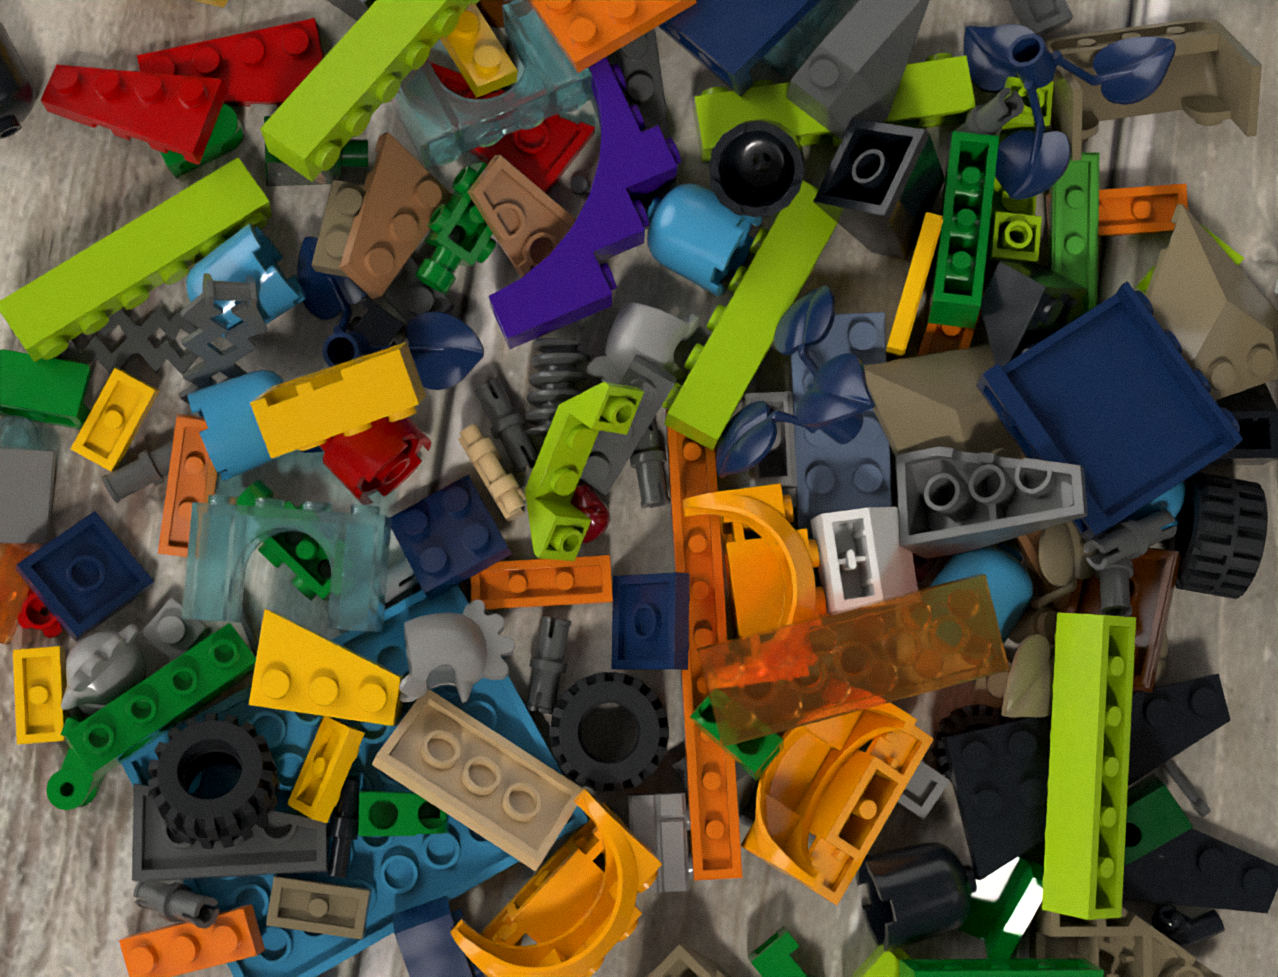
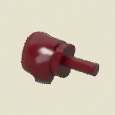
M577 485L570 503L591 519L582 542L585 544L596 540L606 531L611 521V516L607 506L591 490L589 485L579 487Z

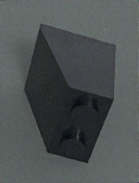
M852 119L813 202L872 253L907 260L921 231L925 214L930 212L945 180L930 134L925 129Z

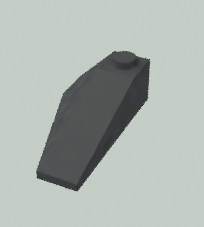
M859 0L792 77L786 98L841 140L852 119L884 123L890 113L930 0Z
M942 446L896 455L900 546L924 559L973 551L1088 516L1084 467L1081 465L1024 458L1023 460L1007 458L986 452H980V454L963 452Z

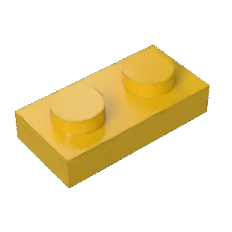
M470 4L459 16V21L452 33L447 37L442 36L440 40L477 98L516 83L518 71L476 4Z
M114 368L70 449L110 472L116 471L160 390L120 368Z
M54 646L12 650L17 745L66 741L65 737L60 735L67 717H69L68 710L61 708L62 699L67 688L65 647Z
M324 716L287 805L313 820L328 823L333 808L339 801L341 789L351 765L358 755L359 746L365 733L340 720Z

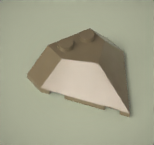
M1177 204L1171 222L1176 224L1168 248L1161 249L1145 295L1153 307V317L1163 330L1168 329L1176 336L1182 347L1181 355L1191 369H1198L1206 377L1211 387L1210 395L1214 400L1278 379V311L1183 204Z
M990 343L978 345L979 347L961 350L954 349L894 359L890 362L863 365L867 387L876 404L873 410L895 457L899 454L942 446L963 452L978 454L986 452L1000 457L1022 458L1023 452L976 387L982 373L995 366Z
M1041 902L1029 929V958H1085L1103 969L1104 977H1222L1197 961L1196 957L1140 917L1131 914L1123 907L1121 918L1086 920L1042 910Z

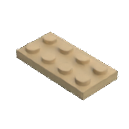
M430 689L424 696L416 700L377 753L372 763L374 767L534 871L538 869L576 809L577 805L573 800L583 790V788Z

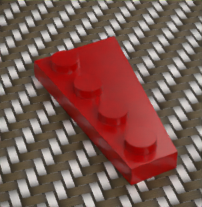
M315 18L137 55L140 72L222 79L228 90L224 103H231L232 106L251 107V104L277 105L278 108L324 58L318 24Z
M428 60L419 69H412L402 81L395 95V100L487 165L494 155H501L547 195L595 134L594 126L581 121L577 124L559 117V113L543 106L539 109L517 100L516 95L501 89L498 92L493 91L476 98L462 74Z
M56 64L40 101L50 113L92 128L99 125L111 129L115 136L130 140L133 137L148 142L152 149L166 154L169 150L182 154L186 161L199 165L228 90L223 80L216 78Z

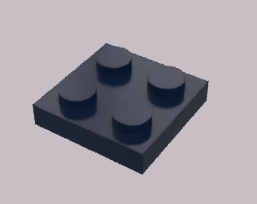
M469 475L462 477L387 519L423 592L429 600L512 555Z
M96 511L16 565V571L75 642L147 592L154 584L152 578Z
M672 572L613 576L611 669L688 670L690 573Z

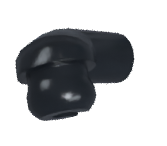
M1165 904L1158 907L1152 916L1153 927L1181 947H1189L1225 931L1223 922L1214 909L1190 918L1177 911V907Z

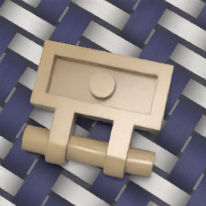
M476 423L463 429L460 432L462 437L458 438L508 523L524 515L525 513L521 507L525 505L523 501L526 500V497L512 473L507 475L499 461L503 459L489 436L484 438Z

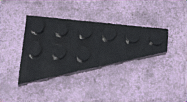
M1210 674L1155 687L1152 693L1142 691L1132 693L1128 786L1231 720L1219 674ZM1052 714L1046 717H1027L942 737L971 862L977 880L981 881L1045 840Z
M1126 823V834L1131 830L1132 823ZM1191 828L1124 866L1122 899L1268 914L1278 889V866ZM1045 840L1021 855L1044 866Z

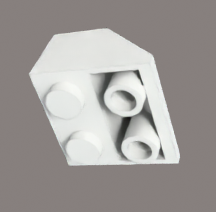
M868 507L823 513L810 520L813 539H816L819 551L820 565L818 573L820 586L823 587L825 593L826 614L920 601L912 552L900 546L898 507Z

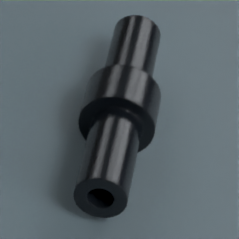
M345 780L338 801L336 817H331L328 836L333 837L328 876L347 878L352 840H357L359 820L355 818L360 781Z

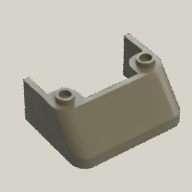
M1203 18L1061 36L1044 41L1050 53L1057 50L1060 51L1065 59L1091 75H1097L1093 68L1094 57L1103 48L1116 41L1134 37H1162L1171 39L1176 44L1174 57L1161 85L1148 98L1134 104L1121 105L1111 103L1104 98L1101 92V84L1092 86L1059 65L1056 66V72L1052 80L1054 85L1050 119L1052 131H1060L1067 136L1071 146L1070 159L1072 161L1081 160L1082 143L1087 142L1090 137L1098 133L1099 121L1183 110L1190 118L1195 119L1197 124L1203 126H1215L1221 124L1223 120L1231 119L1247 137L1256 136L1262 64L1221 23L1215 20Z

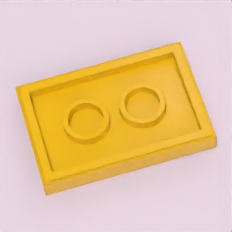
M929 212L925 214L887 344L886 362L904 358L944 219L940 215Z

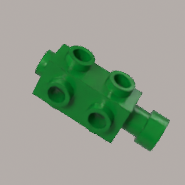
M484 162L474 163L471 166L466 165L461 169L452 183V189L455 190L447 205L442 204L435 210L427 225L431 230L424 241L432 245L436 250L430 259L425 258L415 276L430 288L445 295L456 280L453 274L459 265L473 266L476 261L483 263L490 256L496 245V241L491 238L493 234L467 193L486 168L487 164ZM455 226L460 230V238L456 243L449 238Z
M261 479L252 483L237 498L234 507L247 519L254 518L262 526L255 534L263 542L258 551L276 568L285 563L296 574L291 583L309 600L312 601L317 595L325 601H329L333 596L337 600L344 597L358 581L354 575L359 571L360 567L352 560L357 552L338 534L331 540L319 528L324 520L307 503L303 502L297 507L288 500L281 506L273 498L275 493ZM293 529H300L303 534L301 542L297 545H290L287 539L288 533ZM327 560H332L336 565L335 573L331 577H323L320 572L321 565Z

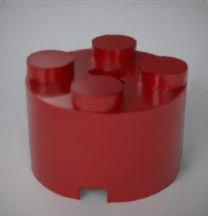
M387 416L371 422L372 427L368 430L347 437L341 433L327 438L326 443L319 445L324 451L323 464L362 505L374 503L368 496L377 491L385 497L399 487L421 464L422 460L417 456V453L422 445L429 451L431 440L409 417L390 422Z

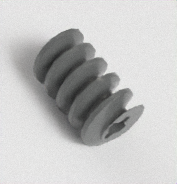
M537 338L533 340V348L543 354L531 358V366L541 372L532 374L529 377V384L540 391L528 394L527 401L539 409L526 413V421L537 427L524 431L525 433L546 437L558 405L584 392L574 387V383L588 379V374L576 369V364L590 361V355L578 351V346L581 345L579 342L563 338Z

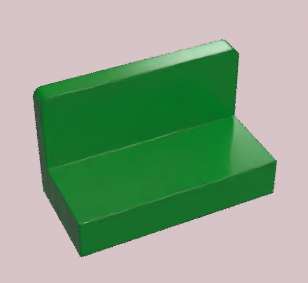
M1 349L0 415L81 430L91 412L84 404L92 372L88 364L56 358L48 360L41 358L34 362L28 353Z
M1020 855L981 881L976 879L977 891L971 894L972 905L969 916L958 929L984 941L987 958L1009 959L1042 902L1044 866Z

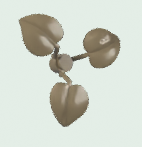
M1071 521L1041 530L1039 540L1040 568L1050 583L1062 587L1041 598H1032L1031 606L1027 607L1008 637L1013 643L1020 645L1015 653L1006 684L1001 715L1004 717H1046L1052 714L1055 645L1050 643L1055 640L1057 612L1046 605L1074 591L1077 588V579H1088L1094 574V568L1089 565L1086 557L1098 552V549L1092 552L1084 553L1086 542ZM1166 629L1154 684L1163 678L1167 669L1166 658L1168 657L1169 648Z

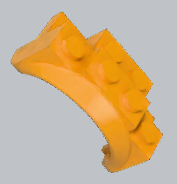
M781 483L707 493L684 499L682 501L684 517L697 515L720 516L721 540L739 666L721 671L707 672L708 688H723L809 676L807 666L814 665L815 659L811 637H805L809 627L821 625L820 615H826L827 608L823 587H815L813 568L820 565L816 539L808 540L807 528L795 530L790 524L794 521L790 494L782 495ZM752 529L761 538L745 540L744 532H751ZM774 633L768 643L760 644L759 635Z
M837 682L822 706L799 719L781 737L784 741V749L760 776L756 797L755 821L740 844L741 847L837 906L934 738L915 726L916 718L889 701L864 689ZM873 739L866 752L858 750ZM810 834L813 837H815V840L808 850V839Z
M584 788L573 801L589 816V822L580 826L480 933L476 932L462 919L450 931L460 949L488 977H590L601 967L605 955L614 945L627 939L637 927L638 918L642 914L636 904L637 892L642 893L653 884L658 876L657 870L662 866V863L655 853L623 823L611 807L604 801L602 803L598 801L587 789ZM600 853L605 854V867L596 859ZM526 933L537 944L521 946L522 936Z

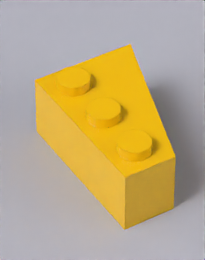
M404 342L274 385L250 402L270 458L273 459L297 449L299 451L312 449L326 443L327 438L341 433L345 437L358 434L371 428V422L387 416L390 422L409 417L417 413L415 406L423 401L426 393L408 343Z
M264 609L249 705L398 726L401 722L404 703L400 699L402 692L399 685L405 677L276 611Z

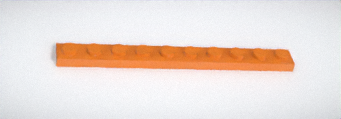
M667 409L665 410V417L667 416V413H668V410H667ZM666 426L674 569L678 573H690L688 670L680 671L693 881L743 878L735 760L704 734L690 719L691 714L713 690L708 688L706 673L729 669L720 516L697 515L684 517L682 503L684 499L693 496L718 492L715 449L712 451ZM730 687L718 688L731 698Z

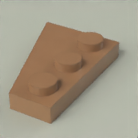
M389 132L380 135L375 148V151L378 153L374 167L367 174L363 187L366 190L359 215L354 217L339 269L372 299L381 297L430 229L427 225L432 214L440 205H447L453 195Z
M494 155L467 192L521 278L551 254L576 221L572 215L501 155Z

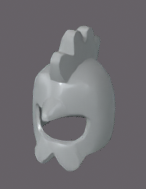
M632 302L625 303L611 327L606 343L605 355L595 357L587 365V372L593 377H600L601 383L605 381L618 384L637 354L677 377L676 382L685 381L689 374L674 363L673 354L681 340L685 341L693 336L699 327L700 317L697 314H691L690 317L684 316L680 319L665 311Z
M474 600L466 605L462 614L450 612L419 616L405 622L404 637L409 674L399 685L402 692L400 694L401 701L412 702L424 696L429 689L449 684L457 688L461 702L464 703L467 702L473 685L482 678L490 680L505 679L509 674L508 665L503 659L513 654L515 643L510 637L499 636L504 630V619L499 614L485 615L484 602Z
M130 624L119 633L114 631L94 633L82 639L71 650L66 660L67 688L61 703L63 710L79 707L84 713L93 715L146 679V662L142 651L135 643L140 630L136 625Z

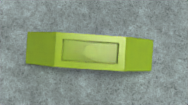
M1007 77L1004 88H1011L1009 95L1013 91L1019 93L1024 102V109L1021 114L1002 126L1001 133L998 135L999 144L1014 132L1029 130L1035 133L1036 130L1028 93L1020 78ZM1054 81L1036 90L1045 123V132L1050 127ZM996 177L988 236L990 259L1036 264L1039 257L1042 216H1035L1037 195L1021 200L1010 199Z
M604 381L558 405L525 488L533 551L538 558L575 561L591 519L570 503L599 431L627 435L644 394L642 389Z

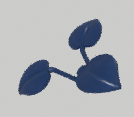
M1023 25L967 26L964 36V56L967 55L970 77L974 85L984 92L999 93L1004 89L1007 77L1017 78L1019 76L1028 93L1036 124L1035 133L1029 130L1014 132L998 146L995 177L1010 199L1021 200L1041 194L1062 177L1069 165L1071 157L1069 140L1060 131L1044 133L1045 123L1036 91L1037 88L1045 87L1053 80L1056 66L1059 65L1092 86L1101 84V92L1104 98L1111 103L1121 105L1134 104L1148 98L1161 85L1176 51L1175 42L1162 37H1134L1116 41L1103 48L1094 57L1093 68L1097 75H1091L1065 59L1060 51L1057 50L1050 53L1042 37Z
M305 237L300 248L297 265V279L306 295V299L303 301L305 307L311 314L322 320L333 319L343 311L339 325L333 328L334 334L330 335L323 345L322 353L327 365L331 367L395 346H370L367 338L361 333L346 331L352 316L350 305L363 301L367 293L348 277L314 271L311 264L318 238ZM427 312L416 316L408 323V346L424 388L442 390L455 386L484 357V347L477 334L465 322L455 316L442 312ZM317 446L301 452L315 453L323 452V450Z
M822 285L819 289L812 290L796 301L782 316L775 330L774 344L776 349L786 356L798 351L799 357L814 376L813 383L807 386V391L797 404L796 416L781 411H774L770 414V406L764 401L751 403L740 410L727 424L718 444L716 468L720 478L724 479L727 475L744 472L764 459L775 442L777 436V426L775 423L786 422L803 427L812 434L819 429L838 444H846L853 440L860 432L863 425L862 412L874 408L873 400L867 388L865 370L859 358L851 353H844L831 358L818 368L809 354V346L816 345L827 337L835 319V298L828 286Z

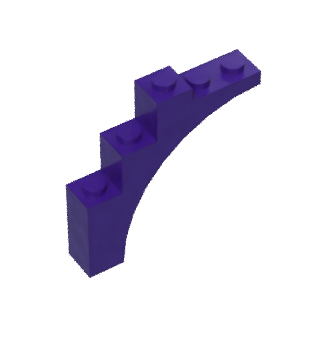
M606 57L586 68V75L598 107L601 130L599 163L590 194L573 227L551 254L521 279L488 296L491 309L509 350L612 306L611 291L617 289L616 282L608 264L603 263L599 265L598 263L644 244V227L649 226L648 217L640 200L638 199L633 202L632 200L676 182L677 164L681 163V158L675 142L671 137L664 139L658 125L643 131L645 130V124L637 105L632 104L629 106L622 91L627 89L623 74L616 63L610 65Z

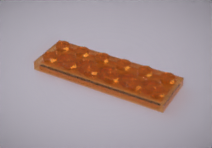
M982 573L697 648L718 734L723 747L1010 670L986 574Z

